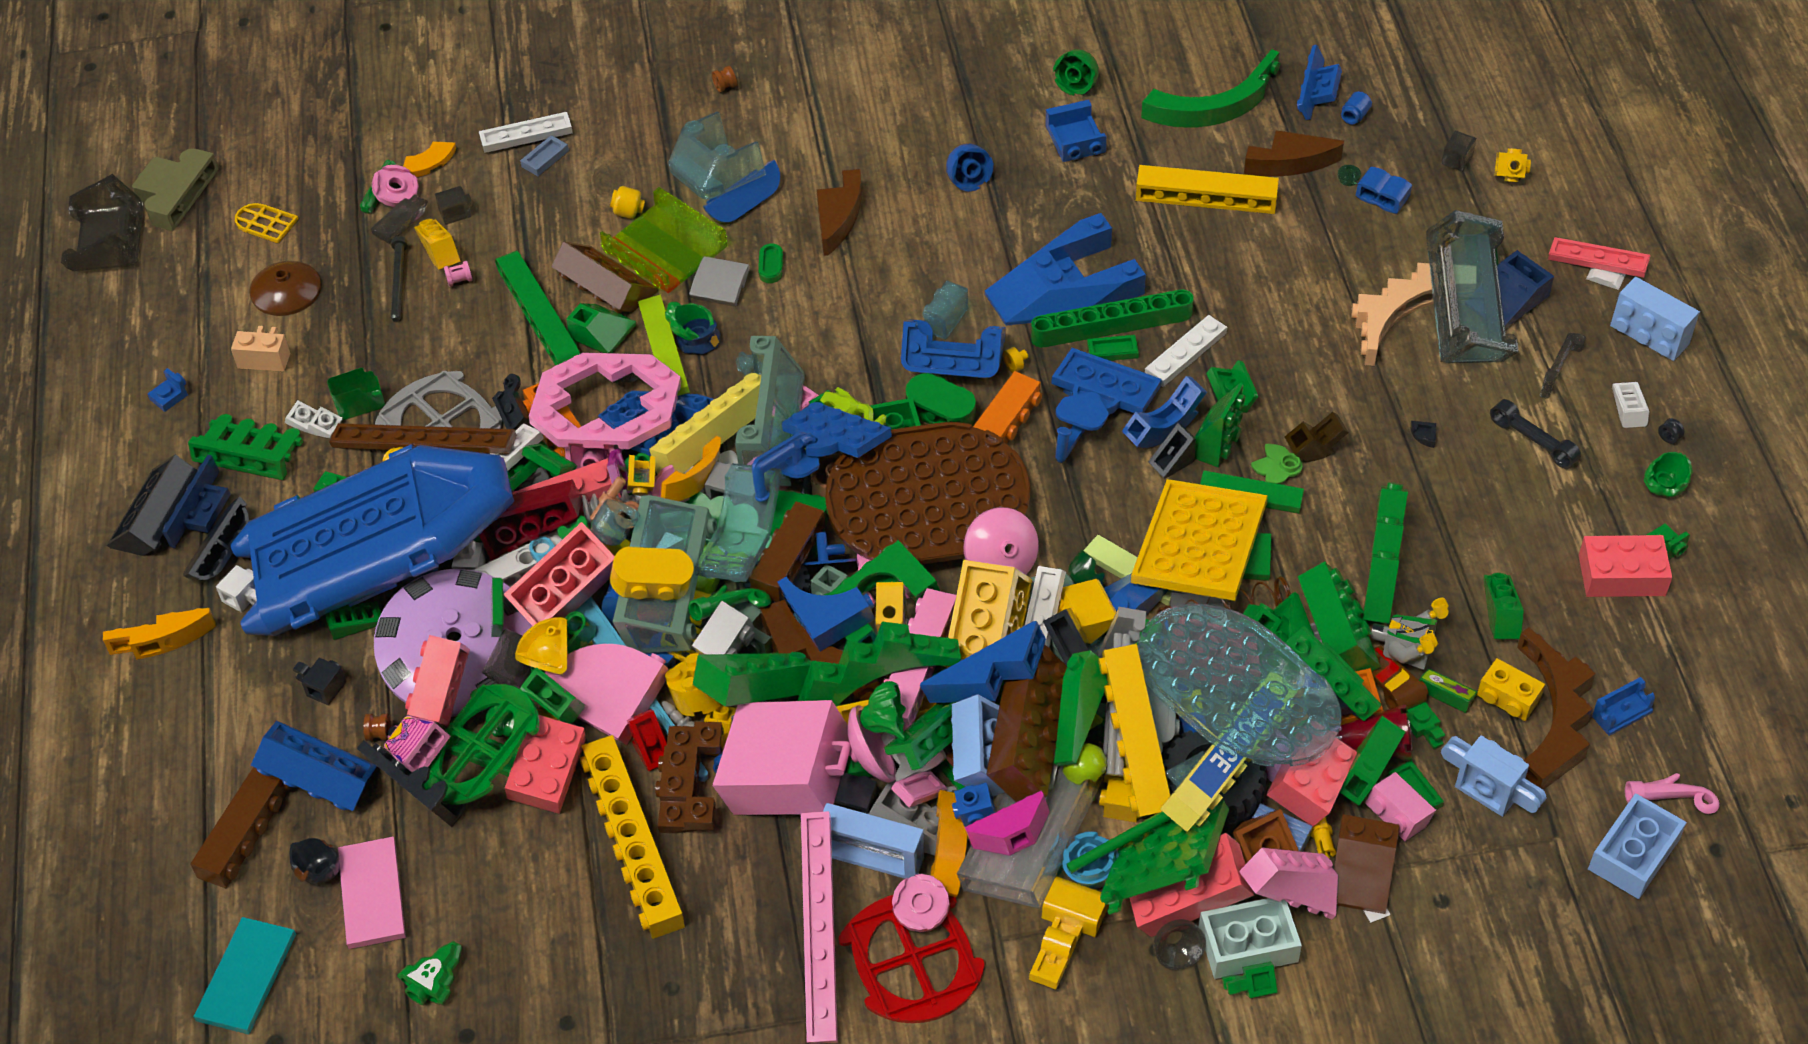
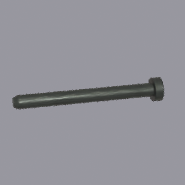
M396 236L391 241V247L395 250L391 319L394 322H398L401 317L404 250L408 248V240L403 236Z

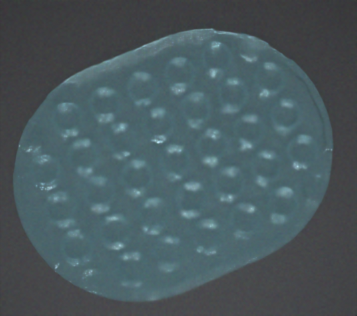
M1184 604L1159 612L1145 625L1139 639L1138 651L1146 683L1166 705L1219 749L1234 757L1238 754L1252 759V763L1274 767L1275 764L1298 766L1309 763L1321 757L1332 746L1341 725L1340 705L1332 687L1321 674L1311 669L1292 648L1259 622L1224 607L1207 604Z

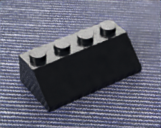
M176 454L153 468L106 546L110 549L144 556L150 551H157L163 543L161 537L165 523L169 521L177 503L182 499L187 486L192 482L198 470Z

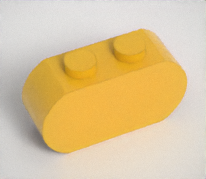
M624 547L614 557L610 583L615 592L622 597L661 599L665 601L671 599L678 600L689 590L694 566L691 558L680 549Z

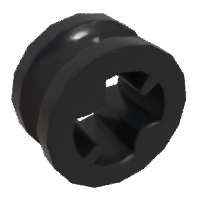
M1669 418L1664 424L1659 426L1658 433L1665 442L1674 444L1684 436L1685 430L1678 420Z

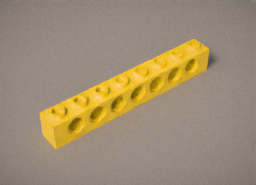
M613 735L581 745L584 756L579 757L583 771L584 773L590 772L591 778L587 780L592 794L597 793L600 800L596 801L598 811L601 817L604 815L607 817L608 822H605L604 826L609 839L614 837L616 844L612 845L617 861L623 860L625 867L621 868L625 883H631L634 890L630 891L635 907H641L642 913L638 914L643 930L649 929L651 937L654 939L685 928L681 909ZM634 834L631 837H625L626 835ZM636 857H643L639 860H634ZM646 879H651L650 882H647V883H643V882H642V881H644V880H646ZM660 902L657 906H651L652 903Z

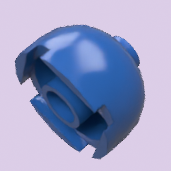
M971 143L963 144L956 147L949 154L946 162V172L951 182L959 189L968 192L975 191L980 188L979 185H982L984 181L986 183L989 181L993 172V160L982 147Z

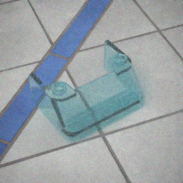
M718 111L699 120L687 122L679 134L668 161L670 172L702 199L715 198L766 175L759 143L755 141L737 150L728 146L721 116Z

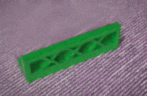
M956 702L935 704L904 730L903 735L906 741L896 737L884 747L886 755L905 753L911 770L921 769L953 741L952 704Z

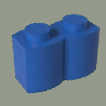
M1370 167L1357 185L1356 196L1366 203L1376 204L1385 211L1397 214L1410 197L1412 184L1404 178L1391 176L1383 169Z

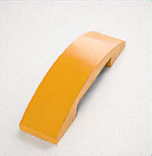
M715 436L703 447L702 459L688 472L683 474L675 471L662 482L661 498L682 501L705 488V483L715 463L719 462L721 437ZM660 502L662 505H669V503Z
M939 790L936 817H939L935 861L931 866V876L943 884L948 892V896L957 897L965 860L967 832L962 820H956L953 812L952 803L956 802L955 793Z

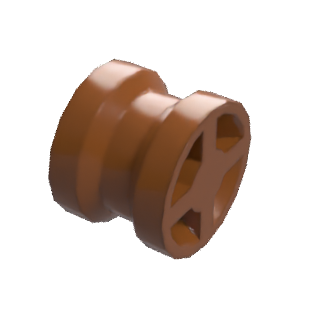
M730 66L724 67L722 71L715 70L712 72V79L719 93L725 91L727 87L733 88L737 86L736 76Z
M388 713L381 716L365 715L363 729L366 741H372L374 738H380L383 741L388 740L387 732L391 727Z

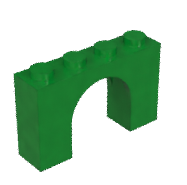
M898 540L894 544L885 547L881 554L872 561L866 562L859 571L851 577L845 578L837 588L825 595L844 593L855 587L864 595L875 588L877 582H903L905 593L916 604L918 598H923L926 588L940 591L934 577ZM867 623L842 638L845 643L851 641L874 644L876 634L874 629Z

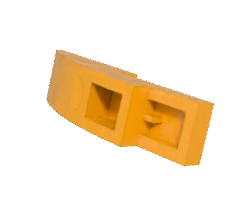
M210 608L170 612L156 615V624L104 631L103 642L110 655L133 652L136 660L164 654L187 645L215 628L216 623Z

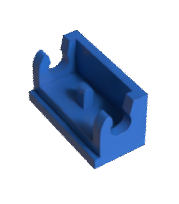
M1641 677L1597 700L1592 717L1608 736L1653 712L1654 693L1645 695V681Z

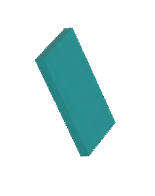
M242 917L194 1014V1019L197 1022L249 1035L295 939V930Z

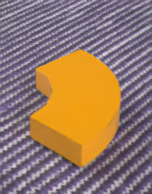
M433 141L431 146L423 153L406 156L403 167L410 170L409 172L413 176L415 175V177L430 174V170L440 165L443 167L453 157L456 151V144L453 142Z

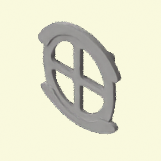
M442 371L441 373L419 379L397 392L382 408L375 425H401L402 416L410 405L418 406L432 420L426 426L452 427L449 424L450 421L470 408L478 410L481 419L480 428L501 429L503 420L496 406L491 408L480 394L461 382L464 379L461 371ZM447 392L462 396L466 400L441 415L423 397L431 393Z

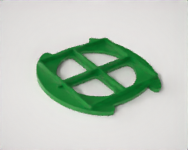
M506 684L482 685L480 688L474 689L470 694L471 699L445 729V732L451 737L428 766L431 769L429 780L424 784L425 789L428 790L434 783L442 780L447 783V793L441 803L450 805L464 804L488 794L494 787L491 781L510 761L527 733L530 735L538 733V711L531 698L521 689ZM494 705H500L476 736L463 729V725L478 712ZM513 712L514 727L512 734L498 751L486 743L487 739L505 716ZM454 737H458L468 743V746L443 775L442 761L450 741ZM477 752H482L492 758L481 774L466 782L455 783L457 776Z

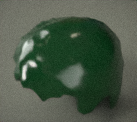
M1080 550L1068 567V575L1073 580V583L1077 584L1098 579L1103 588L1105 587L1106 580H1103L1105 573H1095L1096 561L1084 550Z

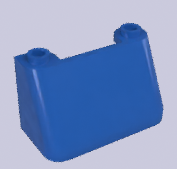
M906 320L903 323L901 363L906 370L912 372L983 378L992 377L999 370L1006 327L990 326L982 332L981 339H977L976 344L933 341V328L927 321Z

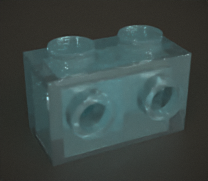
M946 280L941 289L938 288L936 290L934 299L925 306L922 313L924 321H927L933 328V335L945 340L948 338L968 309V288Z

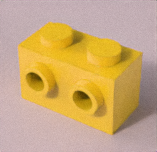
M1496 658L1481 679L1477 696L1487 703L1494 704L1507 711L1511 716L1526 721L1541 700L1545 683Z

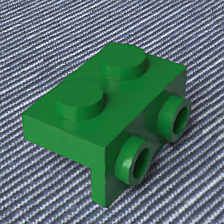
M1238 360L1232 369L1211 367L1206 373L1218 401L1239 383L1243 384L1242 395H1245V401L1240 411L1247 413L1258 398L1257 391L1243 361Z

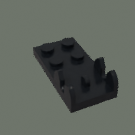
M363 740L356 748L449 826L453 827L462 816L466 803L458 805L448 804L447 806H443V803H441L448 789V785L444 780L434 783L430 789L424 790V784L429 780L431 769L428 767H420L411 772L377 743L371 746Z

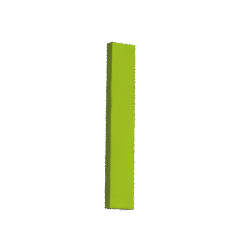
M661 294L638 301L653 356L680 376L681 387L677 396L689 393V387L671 327L665 318V307Z

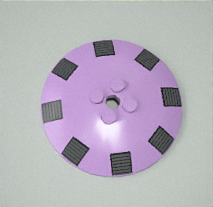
M467 569L440 570L411 581L400 589L387 603L376 626L374 653L381 677L400 700L406 703L409 693L413 694L416 684L413 683V675L416 667H420L423 657L420 656V651L424 640L428 641L429 635L447 639V635L451 632L460 633L462 636L456 642H460L470 649L451 717H456L471 699V692L482 685L506 684L518 687L521 684L530 666L517 661L515 653L520 639L532 625L503 595L501 637H491L492 578L495 577L483 572ZM503 582L504 594L510 587Z

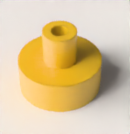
M1011 347L1003 351V360L1012 373L1024 368L1023 360L1028 358L1025 350L1019 352L1015 347Z

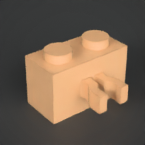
M258 326L257 332L237 331L231 347L237 368L285 371L290 356L285 335L278 334L276 327H271L269 333H265L263 326Z

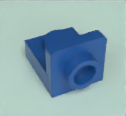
M168 368L164 370L167 380L148 393L150 401L164 412L188 396L184 386L186 385L185 379L179 373H173Z

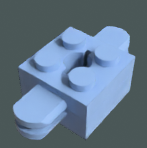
M1482 735L1472 746L1457 736H1453L1441 750L1445 760L1460 768L1455 788L1502 817L1513 803L1518 804L1530 813H1534L1546 800L1545 791L1525 779L1529 764L1524 762L1519 756L1509 753L1496 742L1488 740Z

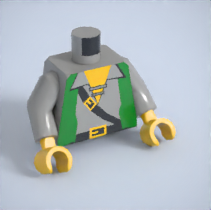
M1438 598L1434 600L1431 604L1433 610H1427L1418 616L1393 615L1389 627L1374 624L1370 639L1385 642L1383 651L1385 657L1424 669L1429 654L1438 645L1435 637L1437 624L1435 618L1444 619L1449 612L1446 599Z

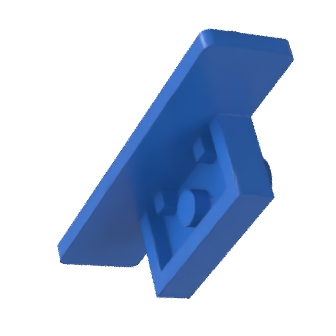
M1312 45L1311 53L1308 55V66L1304 72L1305 78L1301 85L1300 99L1297 101L1298 110L1304 115L1306 120L1311 119L1314 105L1335 101L1342 73L1339 64L1323 67L1324 57L1318 45Z

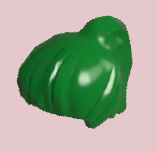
M886 681L879 685L871 694L868 705L863 708L860 721L863 727L871 732L893 734L900 740L906 741L903 735L904 721L902 717L906 707L901 703L899 685L893 681Z

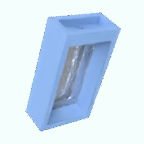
M826 803L823 812L829 811L831 814L833 859L905 879L919 873L924 860L923 829Z

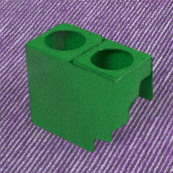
M361 367L327 380L338 415L342 417V421L381 409L385 406L379 380L373 371L364 372V369Z

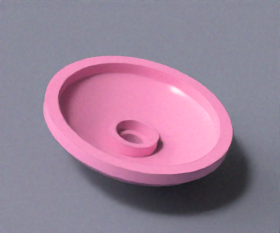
M1004 507L987 510L980 514L967 530L964 540L965 560L1015 567L1027 575L1033 567L1038 554L1037 532L1031 521L1017 510ZM1010 544L1011 549L1006 553L1005 546Z
M857 705L851 709L848 720V738L851 745L849 754L855 763L859 761L869 774L883 782L891 783L896 780V767L892 755H886L884 750L885 744L881 739L882 733H874L863 727L860 721L863 707Z

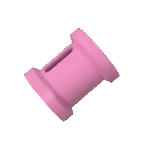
M467 261L458 266L444 267L449 287H452L457 282L472 281Z

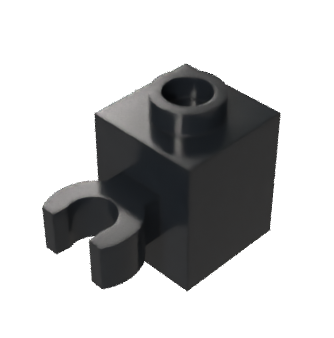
M318 658L311 668L307 664L298 661L292 669L298 673L296 679L302 683L306 696L328 706L346 683L342 667L333 660L327 661Z

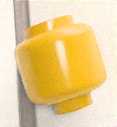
M620 186L618 190L613 191L610 208H613V213L617 216L634 219L637 213L642 214L645 200L641 199V192L639 190Z

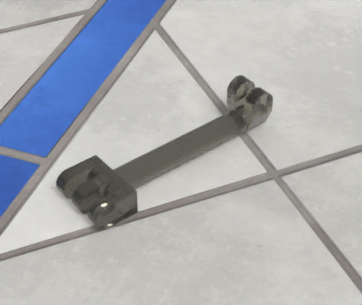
M1579 333L1567 334L1551 368H1548L1540 391L1542 398L1550 397L1555 381L1570 351L1581 352L1586 341L1584 335Z

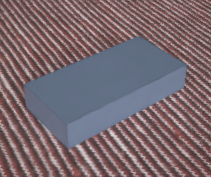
M551 135L520 160L521 167L539 176L569 151L568 144Z

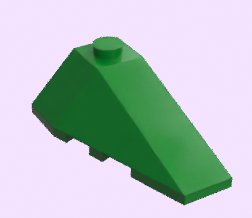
M1091 650L1074 653L1067 662V669L1062 684L1054 764L1057 766L1076 764L1104 694V686L1108 683L1107 675H1102L1098 661L1100 657Z

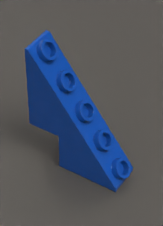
M1033 621L921 682L920 687L930 703L959 702L975 695H980L990 701H996L1003 680L1033 679L1046 638L1038 622Z

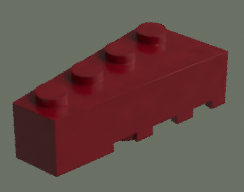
M573 479L513 494V505L479 535L491 561L507 551L510 553L518 549L519 545L524 542L539 538V535L545 531H552L577 518L582 498Z

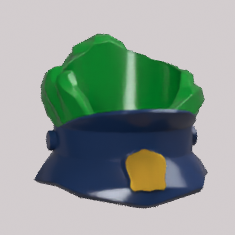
M670 302L667 305L665 318L670 322L671 330L676 334L675 344L684 353L705 354L717 348L721 333L716 329L717 322L714 320L709 309L694 303L681 305L678 302Z

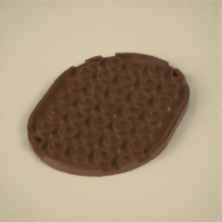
M943 422L891 430L892 437L857 458L846 453H842L839 456L827 479L825 492L826 511L829 521L840 539L853 551L869 560L876 558L885 547L894 544L898 540L921 565L964 559L965 535L971 523L980 514L993 508L1004 507L1017 510L1026 516L1030 499V481L1026 467L1018 453L1012 450L1001 437L989 430L984 431L971 427L972 424Z

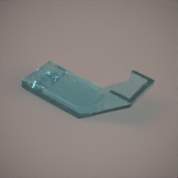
M732 463L725 475V492L718 527L695 565L696 576H704L709 579H728L734 582L747 581L770 538L782 469L771 468L764 473L766 490L769 491L770 496L766 501L758 502L755 499L752 465Z

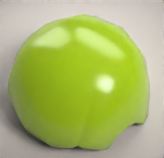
M1084 743L1076 764L1063 765V773L1067 780L1077 785H1081L1087 779L1096 782L1098 777L1106 771L1107 758L1103 750L1097 745Z

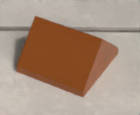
M1281 809L1242 822L1233 831L1236 841L1240 844L1246 864L1261 848L1299 851Z

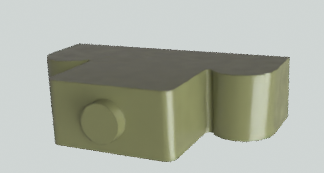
M187 149L181 153L179 157L180 162L159 157L152 158L146 168L139 174L132 187L138 203L145 205L149 220L153 226L174 231L219 170L213 153L199 149Z

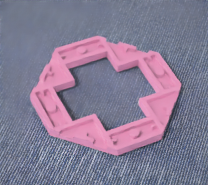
M581 353L542 373L529 413L530 424L558 447H569V445L575 443L583 444L584 448H604L605 444L618 445L619 449H630L671 427L672 414L675 411L677 394L681 387V378L650 354ZM596 372H600L611 382L633 372L654 389L640 397L641 405L648 412L615 429H612L600 418L577 428L556 410L571 403V396L564 388Z

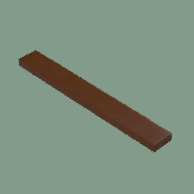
M338 423L329 443L332 448L390 450L413 444L414 447L425 445L478 453L509 454L517 434L514 429Z

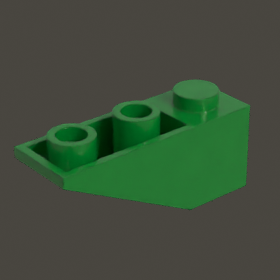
M1504 573L1484 575L1489 626L1494 639H1520L1524 609L1511 576Z
M1382 715L1356 750L1357 755L1339 792L1357 805H1360L1376 784L1405 731Z

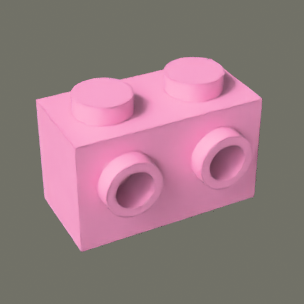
M1396 772L1374 785L1365 802L1384 822L1399 824L1398 835L1404 841L1426 828L1436 811Z

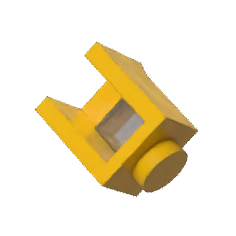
M629 455L627 490L633 491V495L646 496L648 491L653 492L656 456H650L649 461L635 460V455Z

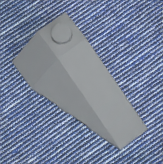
M896 780L887 783L869 815L923 829L924 853L935 856L939 817H936L937 806L931 808L924 802L909 808L891 789ZM968 835L964 865L969 866L978 849H973Z

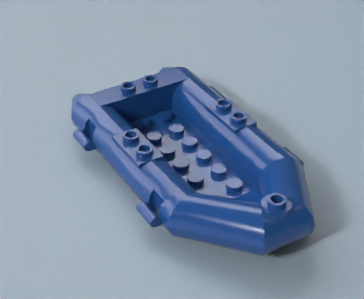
M410 444L390 453L388 460L302 498L298 495L274 505L273 511L249 521L231 543V549L236 557L251 558L257 601L240 622L243 631L250 635L278 636L289 630H296L346 605L351 607L396 587L398 582L412 576L416 577L454 558L513 505L514 498L504 458L494 454L425 445L414 447L413 444Z

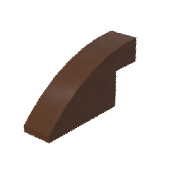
M1276 130L1271 149L1248 146L1244 175L1265 177L1292 176L1325 168L1341 161L1344 140Z
M860 169L842 170L843 187L816 189L824 256L831 254L844 241L857 220L862 199Z

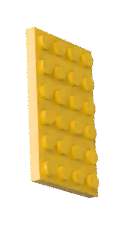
M1167 479L1133 568L1131 583L1235 601L1267 504V495Z

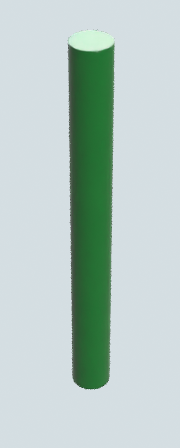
M1161 811L1066 864L1067 868L1072 874L1169 821L1171 818Z

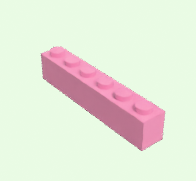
M926 588L923 598H918L915 617L909 620V632L947 638L956 595ZM936 665L892 672L890 678L884 680V682L893 681L899 685L901 703L906 707V711L902 715L904 721L903 731L914 723L925 695L920 687V683L932 677Z

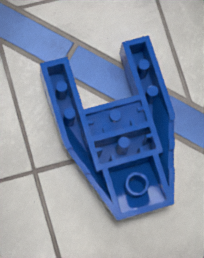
M1102 213L1078 221L986 289L985 295L1006 326L1031 323L1039 315L1141 296L1145 294L1146 274L1135 259L1087 277L1081 274L1073 261L1111 248L1112 227Z

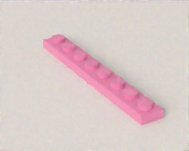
M829 811L801 813L807 1043H838L831 814Z

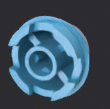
M1097 832L1078 834L1074 837L1075 841L1067 849H1064L1062 859L1064 871L1077 884L1092 889L1101 888L1105 885L1112 864L1119 857L1118 851L1116 849L1071 874L1066 865L1068 862L1108 841V839L1098 836Z

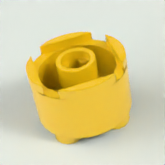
M698 653L688 655L685 661H682L665 673L666 682L676 710L685 716H695L694 712L702 711L704 715L722 705L692 685L697 656L700 655Z

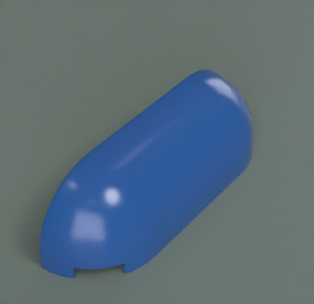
M769 161L758 170L756 168L710 198L706 202L707 204L703 206L706 213L714 220L731 222L771 196L777 190L780 182V171L776 161Z

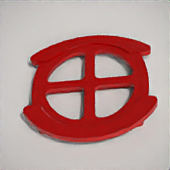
M893 895L870 904L854 916L844 927L838 938L839 944L841 946L852 944L857 972L866 991L870 995L864 1001L865 1007L868 1010L891 1021L924 1023L951 1014L964 1005L973 995L983 976L984 960L980 957H973L968 938L959 921L950 910L957 904L955 897L948 896L950 903L948 914L941 923L949 932V937L921 948L913 944L907 928L901 925L894 915ZM890 921L894 924L905 951L901 955L873 964L868 960L870 940L881 924ZM948 949H955L958 952L959 958L956 975L946 989L937 992L930 983L922 960ZM903 965H910L914 970L924 995L921 999L917 1000L898 997L886 990L876 978L881 973Z

